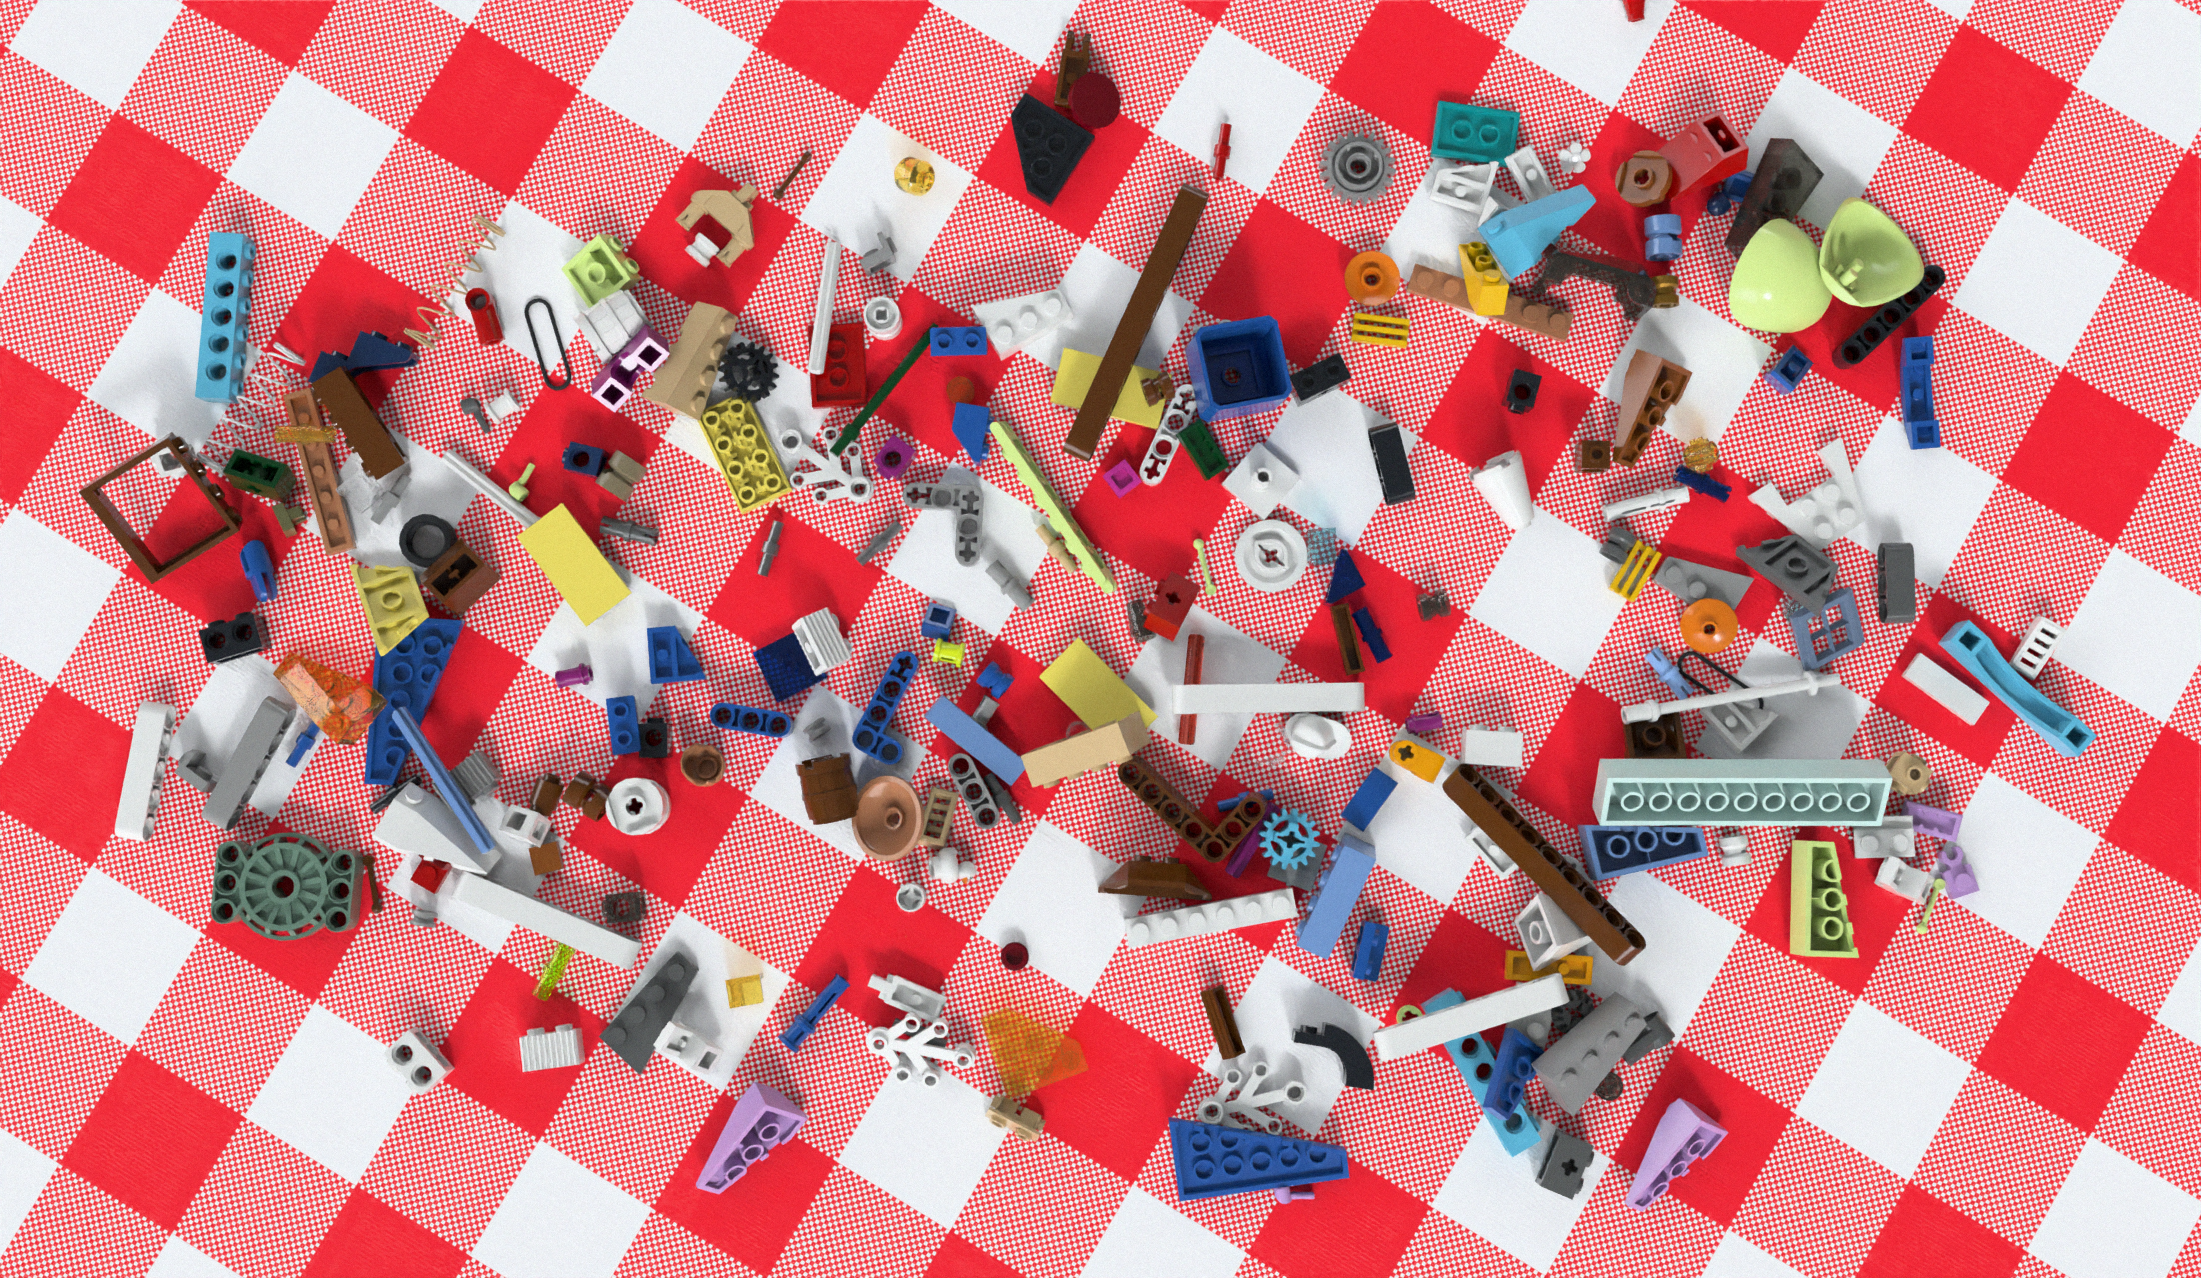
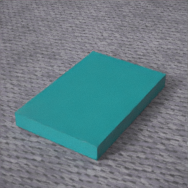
M1439 100L1436 109L1430 157L1484 165L1496 161L1499 162L1498 167L1508 168L1504 158L1515 153L1521 112Z

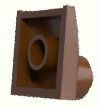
M1679 712L1662 714L1655 722L1644 720L1624 724L1622 720L1626 748L1624 759H1687Z

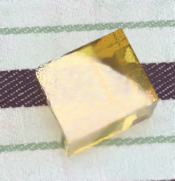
M763 972L725 980L730 1008L764 1002L761 979L764 978Z

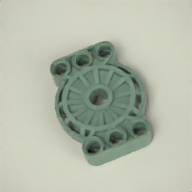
M297 832L276 833L262 838L251 846L244 841L224 842L218 847L216 853L211 916L214 921L220 924L243 920L254 932L266 938L279 941L301 939L315 934L325 926L332 932L352 930L358 924L360 916L364 856L355 849L338 850L333 853L322 841L310 835ZM286 837L299 838L300 840L298 842H289ZM274 840L272 845L266 846L264 848L262 847L270 841ZM233 847H236L239 852L236 861L231 857ZM346 855H349L352 859V865L349 869H346L343 865V859ZM231 875L236 880L233 889L228 885V879ZM287 876L294 882V890L290 896H287L282 888H277V883L283 882ZM343 883L349 887V894L346 898L340 893ZM228 903L233 908L230 918L225 913V907ZM340 912H343L346 916L344 926H341L337 921ZM314 925V927L302 933L303 928ZM278 931H288L290 935L285 936L276 933Z

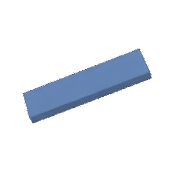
M943 694L924 715L928 721L1010 786L1025 770L1023 761L1017 753Z

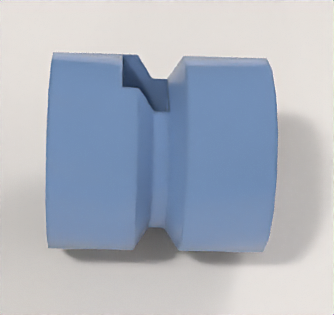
M1662 214L1650 216L1644 220L1645 236L1649 238L1645 243L1647 260L1671 261L1683 256L1682 240L1678 238V235L1682 233L1681 216Z

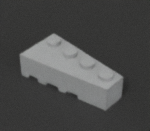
M1615 991L1531 1065L1553 1102L1574 1117L1647 1024L1638 1007Z

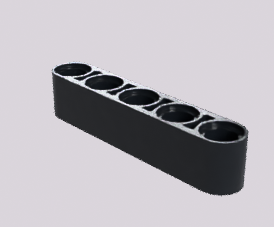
M1928 265L1924 268V275L1931 278L1932 286L1924 281L1923 276L1920 283L1906 293L1911 296L1912 304L1905 301L1904 295L1883 303L1835 348L1832 353L1834 365L1839 369L1845 370L1863 361L1944 284L1946 276L1943 269L1937 265ZM1884 312L1891 314L1892 323L1886 321ZM1865 330L1869 331L1872 334V342L1868 341L1865 338ZM1845 349H1848L1852 352V361L1848 360L1845 357Z

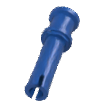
M837 973L803 1014L799 1013V1015L794 1017L795 1021L784 1034H779L778 1038L793 1052L798 1053L800 1050L799 1046L809 1034L816 1032L817 1027L815 1025L844 991L850 987V983Z

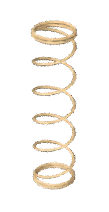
M474 214V217L471 219L472 225L493 248L469 240H459L458 246L480 270L454 262L444 263L446 271L466 292L438 284L430 286L433 294L453 315L427 307H417L420 317L439 337L408 328L403 330V333L432 350H435L437 346L420 335L437 340L442 339V335L421 314L419 309L432 311L448 317H456L452 308L440 298L433 287H440L463 295L468 293V289L450 272L446 265H455L478 273L483 272L481 266L463 249L460 243L466 242L489 250H497L496 246L475 225L474 220L493 233L505 237L506 232L502 228L478 214Z

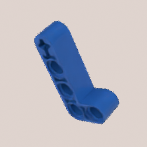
M901 651L894 657L852 736V742L858 750L888 765L900 763L905 755L903 745L885 735L919 672L920 661L912 652ZM910 657V663L913 664V668L911 670L905 669L902 675L907 678L906 682L892 676L894 671L900 675L903 669L900 661L902 659L908 660ZM890 682H898L900 685V693L895 697H889L886 693V687ZM878 706H883L887 711L886 718L881 722H876L872 715L873 710ZM864 731H870L873 735V742L868 747H863L859 742V737ZM889 744H894L898 748V755L893 760H887L884 756V749Z

